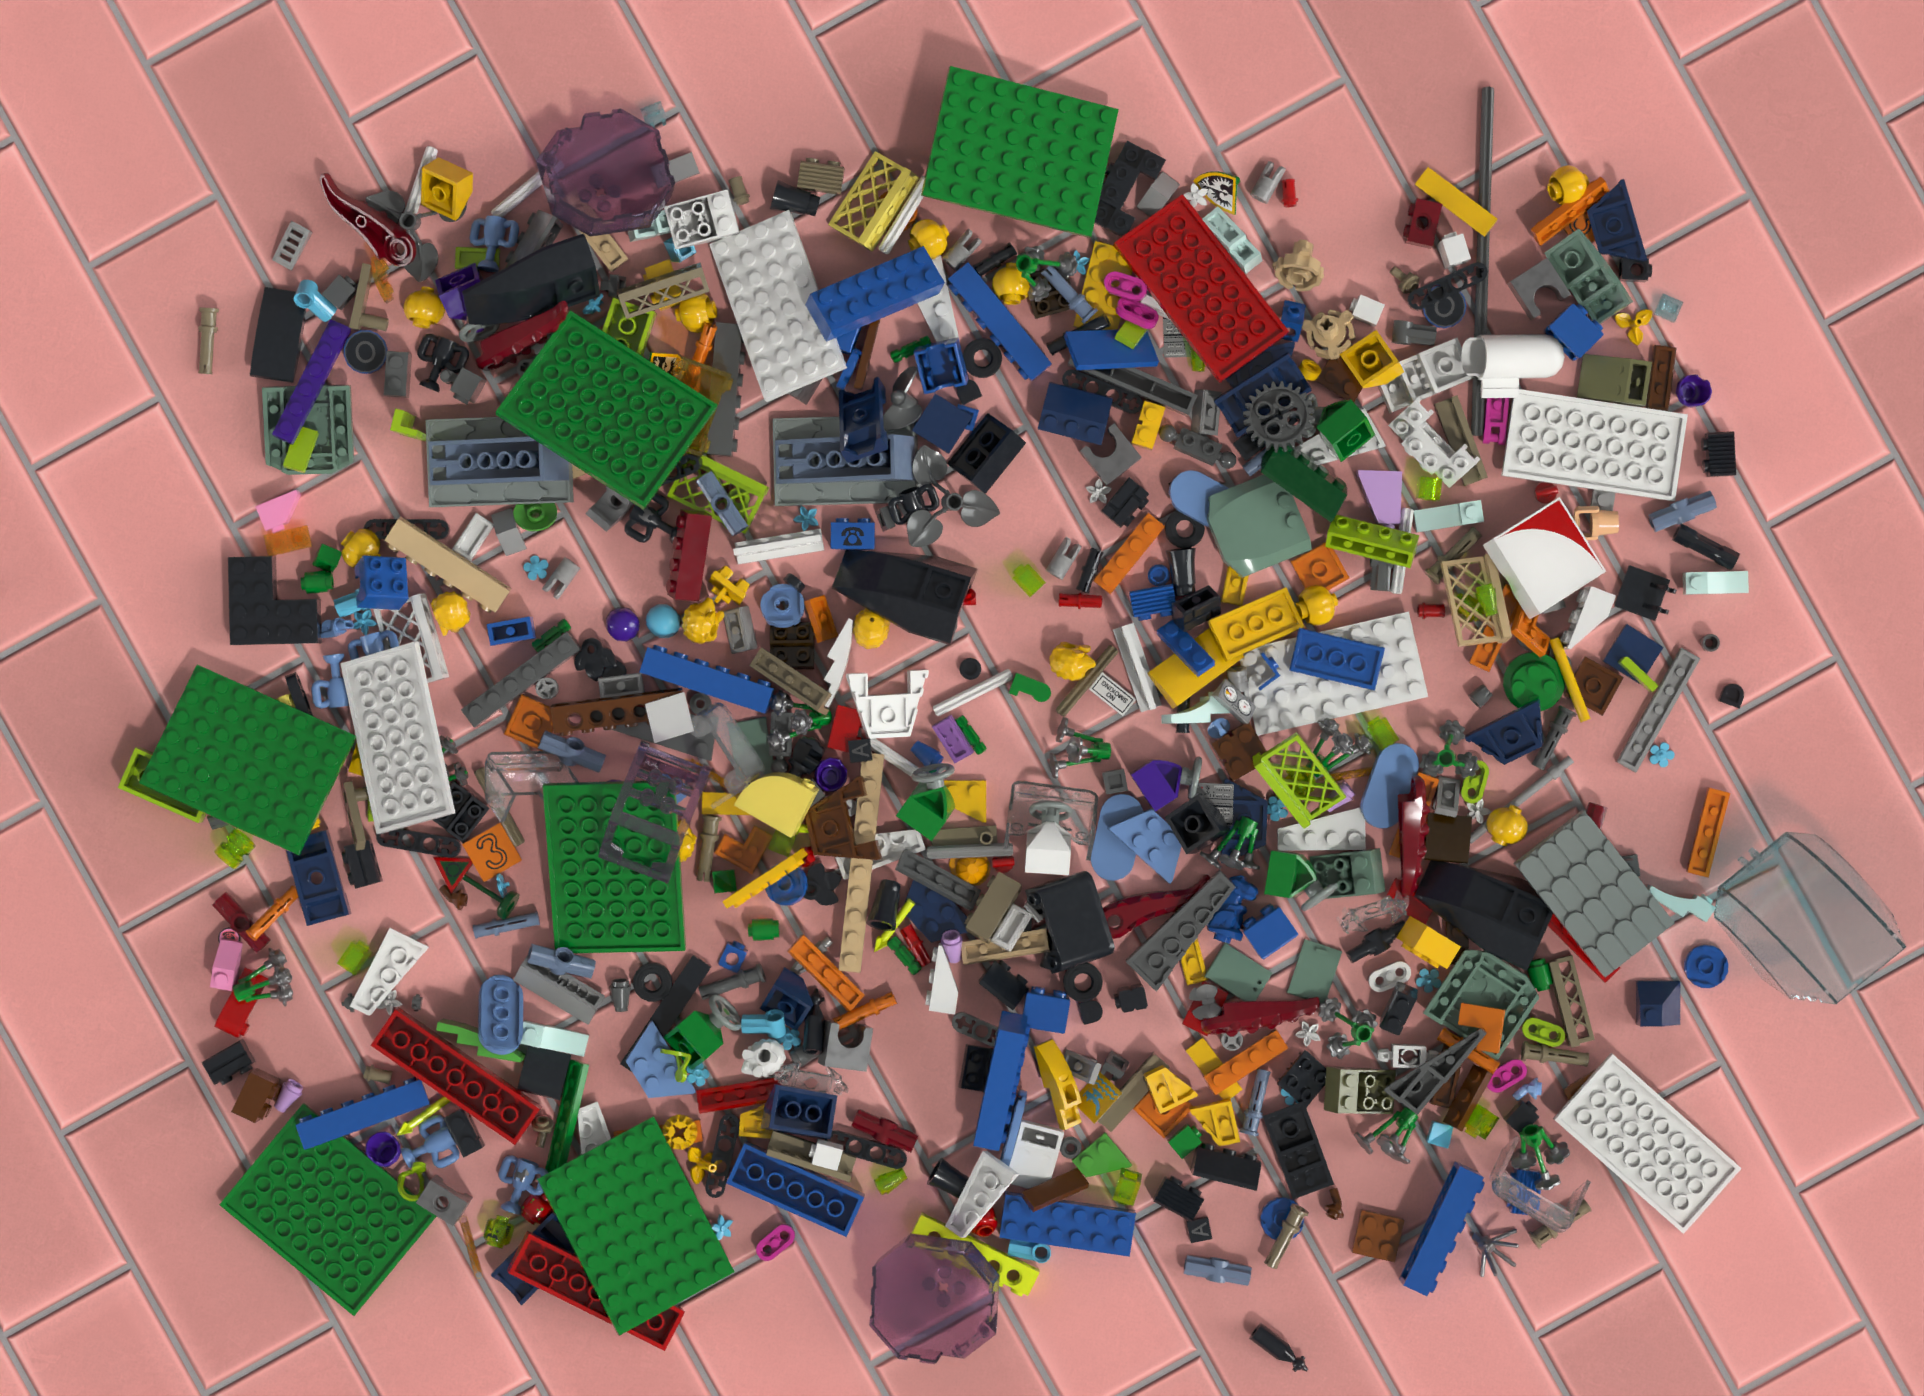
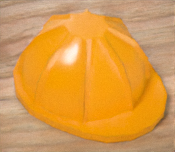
M987 857L950 858L949 862L951 873L973 886H979L984 883L989 877L991 870Z

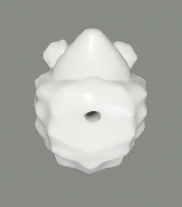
M761 1039L759 1042H755L752 1046L748 1047V1050H743L742 1056L745 1060L741 1071L744 1074L754 1075L755 1077L763 1076L767 1078L769 1075H773L780 1070V1067L786 1060L784 1046L775 1039Z

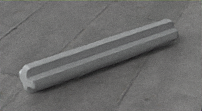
M1012 843L927 847L928 859L1013 855Z

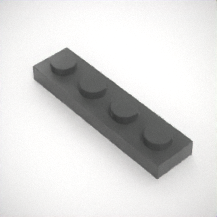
M908 849L902 852L895 868L900 873L969 911L974 908L981 892L977 887Z

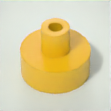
M1304 359L1298 367L1307 381L1316 380L1321 373L1319 365L1309 359Z

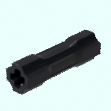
M1684 524L1678 526L1672 538L1674 542L1712 559L1715 563L1729 570L1733 569L1740 553L1714 542Z

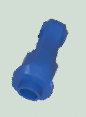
M1242 875L1229 878L1236 887L1207 924V930L1215 933L1213 939L1230 944L1231 939L1242 941L1243 933L1240 928L1243 922V915L1248 910L1241 903L1243 899L1254 901L1259 892L1258 888L1248 882V879Z

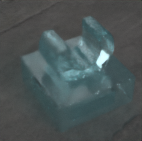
M661 101L641 108L645 123H649L652 130L655 129L654 121L661 120L663 126L666 125V113Z
M1662 294L1654 315L1674 323L1683 302Z

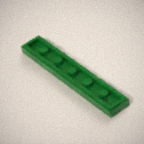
M571 1059L545 1167L548 1173L567 1163L589 1069V1064Z

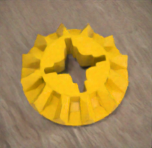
M679 1114L670 1117L665 1122L662 1133L667 1140L666 1143L672 1149L683 1150L695 1142L697 1127L690 1117ZM674 1125L679 1129L687 1126L683 1133L686 1140L680 1136L672 1138L676 1132Z

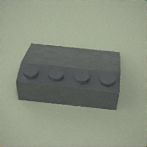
M538 210L537 213L533 212L527 222L529 225L527 231H522L516 243L519 245L515 252L511 251L505 262L508 263L506 267L542 247L553 244L563 227L560 220L541 210Z

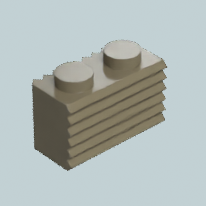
M806 158V161L800 162L797 188L841 195L845 168L840 166V162L828 161L827 164H820L818 159Z

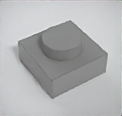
M1593 490L1590 506H1598L1599 510L1613 511L1616 493Z

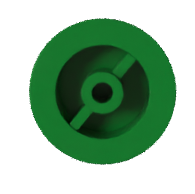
M1528 652L1516 657L1508 665L1504 673L1503 687L1507 698L1517 708L1539 699L1540 709L1544 711L1559 701L1564 691L1565 681L1555 659L1547 654L1539 657L1534 652Z

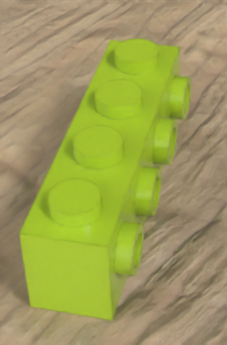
M1336 515L1328 529L1325 547L1411 568L1417 550L1419 535Z

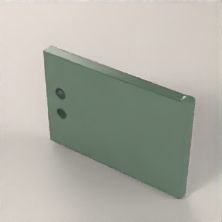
M766 717L726 724L737 780L773 773L771 770L773 756L769 755V744L767 742L769 734Z
M1304 939L1289 988L1286 992L1304 999L1319 997L1321 1004L1328 996L1342 951Z
M1224 943L1204 977L1210 979L1242 1001H1256L1273 973L1227 943Z

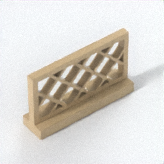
M1489 554L1481 557L1442 561L1440 565L1458 647L1497 642L1498 644L1506 643L1512 637L1498 569ZM1479 563L1480 573L1478 576L1467 570L1470 564ZM1455 566L1462 571L1457 579L1449 574L1448 567ZM1464 573L1474 580L1469 588L1459 582ZM1476 582L1484 587L1485 593L1482 597L1471 590ZM1455 585L1466 592L1461 600L1453 595L1452 589ZM1468 594L1479 601L1474 609L1463 602ZM1481 603L1489 609L1487 618L1476 611ZM1460 606L1470 612L1466 621L1457 614ZM1472 615L1483 622L1478 630L1468 623ZM1485 624L1493 629V637H1487L1480 632ZM1464 627L1475 634L1472 639L1463 640L1461 631Z

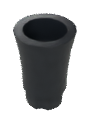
M778 180L770 209L789 210L804 216L805 214L816 216L820 197Z
M1196 548L1166 550L1175 596L1190 595L1195 592Z
M887 879L881 880L871 912L866 921L867 925L883 931L896 930L900 883Z
M941 1158L932 1170L927 1185L941 1189L959 1199L969 1177Z

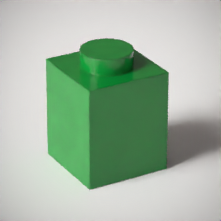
M1185 1124L1167 1141L1183 1159L1202 1143L1199 1138L1202 1134L1194 1125L1190 1127L1188 1124Z

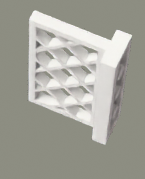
M821 529L736 542L734 543L735 549H733L734 556L737 557L739 565L824 551Z
M426 593L408 597L409 599L406 603L411 602L413 608L410 617L401 613L400 610H391L394 612L390 623L383 620L381 610L384 609H374L381 633L393 629L400 633L398 638L399 645L405 636L414 642H419V645L424 647L423 664L430 668L432 675L431 678L427 679L428 683L449 677ZM398 615L408 620L403 630L393 626ZM411 623L418 626L419 633L416 638L406 633ZM388 637L383 640L385 650L391 649Z
M1134 623L1113 629L1140 712L1161 706L1155 684L1147 674L1150 669Z

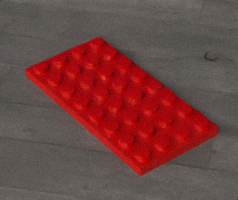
M1183 194L1114 242L1113 246L1135 275L1145 283L1149 293L1219 383L1289 333L1285 325Z

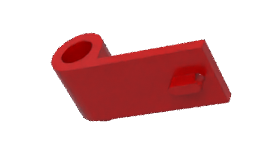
M245 967L239 979L248 976L254 971ZM258 974L248 982L251 981L255 985L268 980V978ZM265 986L256 989L253 995L261 994ZM232 991L214 1027L236 1038H239L241 1035L245 1036L250 1027L247 1024L248 1017L258 999L250 1002L245 1000L238 1002L234 991Z

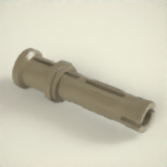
M199 307L201 325L198 326V329L201 332L198 373L212 374L214 333L218 331L216 315L219 309Z
M1471 527L1445 555L1439 556L1437 558L1438 561L1430 569L1424 571L1425 574L1438 585L1443 577L1440 563L1442 561L1460 559L1482 537L1480 532ZM1454 566L1448 567V571L1451 572Z
M703 814V831L699 835L700 839H702L696 880L702 881L703 873L705 872L704 882H710L715 841L719 839L717 834L718 824L722 817Z
M1524 1041L1521 1049V1060H1538L1543 1064L1547 1061L1587 1067L1589 1053L1549 1048L1546 1044L1540 1046L1528 1044L1527 1041Z
M1583 1199L1551 1222L1549 1220L1543 1222V1226L1534 1232H1528V1235L1536 1247L1540 1249L1542 1244L1551 1238H1557L1558 1232L1592 1210L1586 1200Z
M1291 1204V1210L1286 1220L1282 1221L1281 1226L1283 1228L1264 1262L1273 1269H1277L1292 1237L1300 1231L1299 1226L1309 1214L1306 1209L1297 1204Z

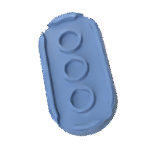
M1189 470L1180 473L1172 480L1169 486V496L1176 510L1209 528L1207 523L1209 511L1208 497L1229 488L1198 471Z
M1390 744L1381 749L1375 759L1360 803L1361 813H1363L1365 821L1373 827L1389 828L1398 822V795L1410 793L1411 778L1418 773V757L1414 750L1405 744Z
M1117 794L1110 797L1103 804L1100 811L1091 852V864L1094 871L1106 880L1114 881L1127 876L1133 868L1136 854L1107 829L1110 825H1115L1143 812L1141 804L1134 797L1127 794Z
M494 975L484 981L479 990L478 1038L482 1046L494 1054L505 1055L515 1051L523 1037V991L520 985H517L511 977Z
M1018 1090L1017 1094L1021 1097L1015 1099L1006 1142L1003 1145L1000 1160L1010 1166L1026 1103L1027 1091Z

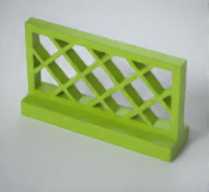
M688 449L687 453H697L691 449ZM697 453L703 461L700 469L707 473L712 471L722 487L729 484L736 486L738 495L730 498L732 500L740 498L743 509L739 510V512H745L746 523L748 524V527L742 533L746 534L769 487ZM690 459L687 463L682 465L683 469L687 467L689 463L695 465L696 461H691ZM700 469L698 470L699 476L687 479V476H685V481L680 482L681 478L674 481L667 495L668 497L696 511H705L712 515L713 519L723 523L712 509L710 502L709 505L701 508L696 505L694 497L703 494V492L700 491L692 494L689 482L705 475L702 474ZM720 478L727 482L722 484ZM686 483L690 495L683 498L674 495L677 487ZM739 488H741V489H743V490H745V491H747V492L741 493V491H740ZM750 493L758 496L755 505L746 508L742 496ZM691 498L692 503L686 501V499ZM725 498L717 502V505L725 502L727 507V500ZM711 508L712 513L704 509Z
M1297 732L1261 755L1259 752L1252 757L1256 770L1303 829L1311 825L1310 820L1346 798V794ZM1295 741L1299 743V752L1287 751L1290 744ZM1273 755H1283L1281 764L1271 763L1268 758ZM1286 756L1298 757L1296 766L1284 765ZM1301 758L1311 759L1313 761L1312 767H1300ZM1283 770L1295 771L1293 780L1284 779L1282 777ZM1298 772L1310 773L1309 781L1297 780ZM1313 775H1324V784L1312 782ZM1295 786H1306V794H1296L1294 792ZM1311 787L1322 788L1321 797L1309 796ZM1326 789L1335 790L1338 793L1332 799L1324 798ZM1307 802H1319V806L1310 812L1307 808Z

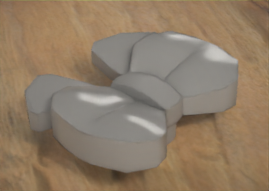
M1205 984L1198 988H1193L1190 992V1000L1202 1001L1203 1004L1193 1010L1192 1013L1195 1018L1203 1020L1204 1018L1220 1015L1222 1009L1215 1003L1214 997L1217 993V988L1214 985Z

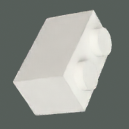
M1457 232L1446 234L1441 238L1442 241L1437 244L1444 269L1465 264L1471 259L1463 234L1457 235Z

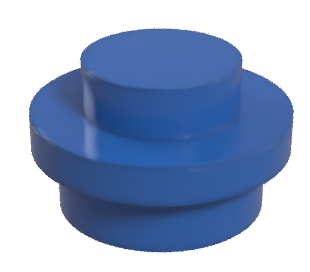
M1154 565L1148 571V580L1154 586H1163L1169 580V570L1163 565Z

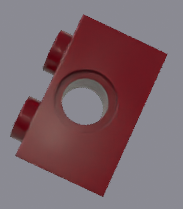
M1419 198L1414 203H1410L1408 216H1411L1409 225L1405 224L1403 237H1406V244L1428 249L1433 247L1442 209L1441 203ZM1417 218H1424L1427 221V227L1424 229L1419 228L1416 225Z

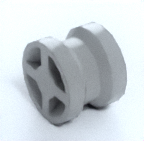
M546 677L537 682L535 689L537 695L542 699H552L557 695L559 686L556 680Z
M1239 1031L1234 1037L1224 1033L1221 1034L1220 1041L1225 1049L1235 1051L1242 1046L1243 1037Z

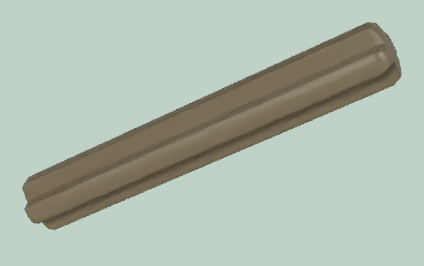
M1109 645L1095 661L1096 666L1086 672L1085 677L1075 685L1056 708L1057 713L1063 717L1068 714L1118 654V650L1115 647Z
M482 767L476 770L474 775L512 844L515 847L523 844L525 840L486 769Z

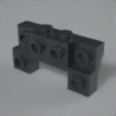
M1127 141L1115 164L1110 162L1105 172L1108 177L1102 186L1094 224L1120 237L1127 234L1135 221V217L1121 211L1124 202L1139 174L1142 173L1156 180L1166 159Z

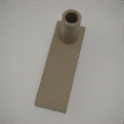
M362 263L349 328L361 331L363 326L387 331L389 318L365 314L374 266Z
M352 781L343 783L342 793L355 850L365 849L366 838L357 802L369 800L367 787L354 789Z
M996 825L940 829L932 840V846L988 845L998 843Z

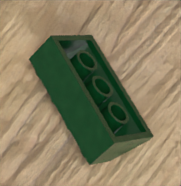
M1290 445L1287 446L1286 452L1283 451L1282 447H1279L1277 453H1275L1274 446H1271L1262 456L1261 473L1329 522H1332L1347 497L1346 483L1340 478H1333L1325 467L1315 465L1307 454L1303 452L1300 454L1295 449L1293 450Z

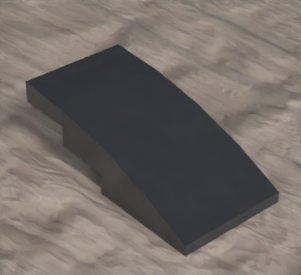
M265 287L252 354L251 377L294 382L302 347L301 339L307 309L295 304V291Z
M1304 1101L1262 1116L1293 1200L1334 1185Z

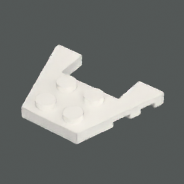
M907 670V693L868 695V673L846 674L866 738L911 736L918 712V702L923 695V685L925 678L928 677L929 670Z

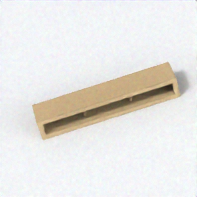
M403 517L398 518L384 540L388 543L387 546L397 553L400 550L407 555L405 558L415 565L417 563L425 567L424 571L434 577L438 575L444 579L442 582L452 589L454 587L462 591V596L470 601L475 599L481 603L479 606L489 613L491 611L496 613L512 589Z

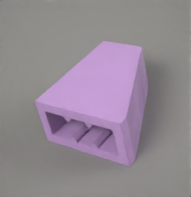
M1357 470V479L1376 524H1382L1384 527L1395 529V525H1399L1401 519L1402 471Z

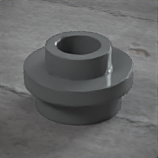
M697 693L690 699V708L695 714L703 715L711 709L712 702L706 694ZM698 700L704 701L705 705L703 708L697 707L696 703Z
M1066 1137L1062 1140L1060 1152L1064 1157L1073 1159L1080 1154L1081 1143L1075 1137ZM1071 1143L1075 1148L1073 1151H1068L1066 1146Z

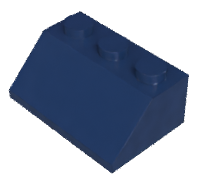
M1049 382L1038 430L1102 445L1113 398Z
M774 1084L764 1106L761 1128L819 1139H831L838 1095Z

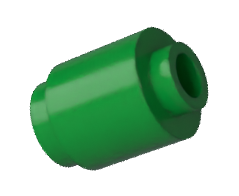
M326 570L305 572L304 577H301V588L306 590L307 594L328 592L334 589L333 574Z
M773 918L752 919V924H748V937H753V941L779 938V920H773Z
M1545 958L1532 960L1527 969L1534 988H1537V992L1550 989L1553 979L1549 964L1546 963Z

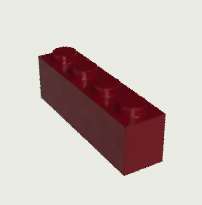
M680 509V515L677 516V535L673 539L674 555L669 564L671 574L670 579L666 583L667 595L673 599L699 601L712 521V515L705 511Z

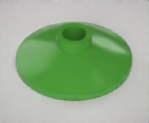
M555 503L516 504L513 511L514 520L522 529L541 531L550 527L555 522L557 507Z

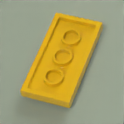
M1095 241L1082 295L1085 296V300L1093 309L1096 308L1098 311L1085 323L1105 314L1111 326L1103 330L1118 329L1121 318L1115 309L1122 297L1110 294L1104 286V279L1110 272L1114 271L1131 276L1132 269L1113 245ZM1113 281L1112 287H1118L1120 282ZM1076 313L1073 327L1078 328L1084 324L1082 323V318Z
M1287 587L1207 622L1225 662L1305 627Z
M804 848L800 849L722 901L727 909L732 905L737 908L752 896L754 897L787 873L789 874L805 863L803 858L808 855Z

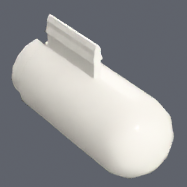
M1546 334L1478 335L1477 337L1466 339L1461 353L1464 372L1468 376H1476L1478 380H1481V398H1518L1519 378L1552 377L1562 368L1565 358L1560 342L1553 336Z

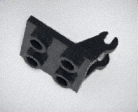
M1629 565L1614 607L1656 621L1658 613L1666 615L1669 613V610L1660 607L1665 593L1676 594L1677 590L1668 587L1669 579Z

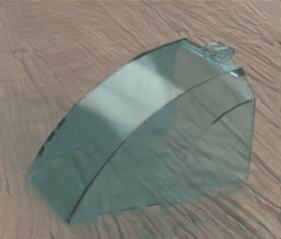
M1785 832L1760 853L1751 848L1748 852L1753 859L1748 861L1741 856L1738 861L1743 867L1722 883L1717 890L1716 909L1714 912L1715 920L1761 979L1789 999L1797 997L1799 1000L1804 1001L1808 997L1811 1002H1815L1818 998L1821 1003L1837 1004L1906 948L1893 913L1858 872L1834 848L1816 834Z

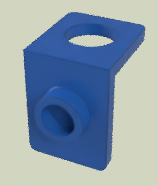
M1284 301L1281 322L1286 328L1294 329L1296 333L1286 335L1281 339L1298 342L1304 320L1305 304Z
M1263 652L1260 653L1275 675L1259 686V690H1262L1280 676L1276 670L1279 667L1272 656L1267 658Z
M733 940V943L728 942L718 964L737 973L748 950L744 949L745 945ZM729 953L738 955L739 961L736 965L732 966L726 962V956Z

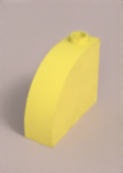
M783 772L770 773L750 783L740 793L734 806L791 838L800 828L819 788L815 786L813 781L807 778L802 779L796 775Z

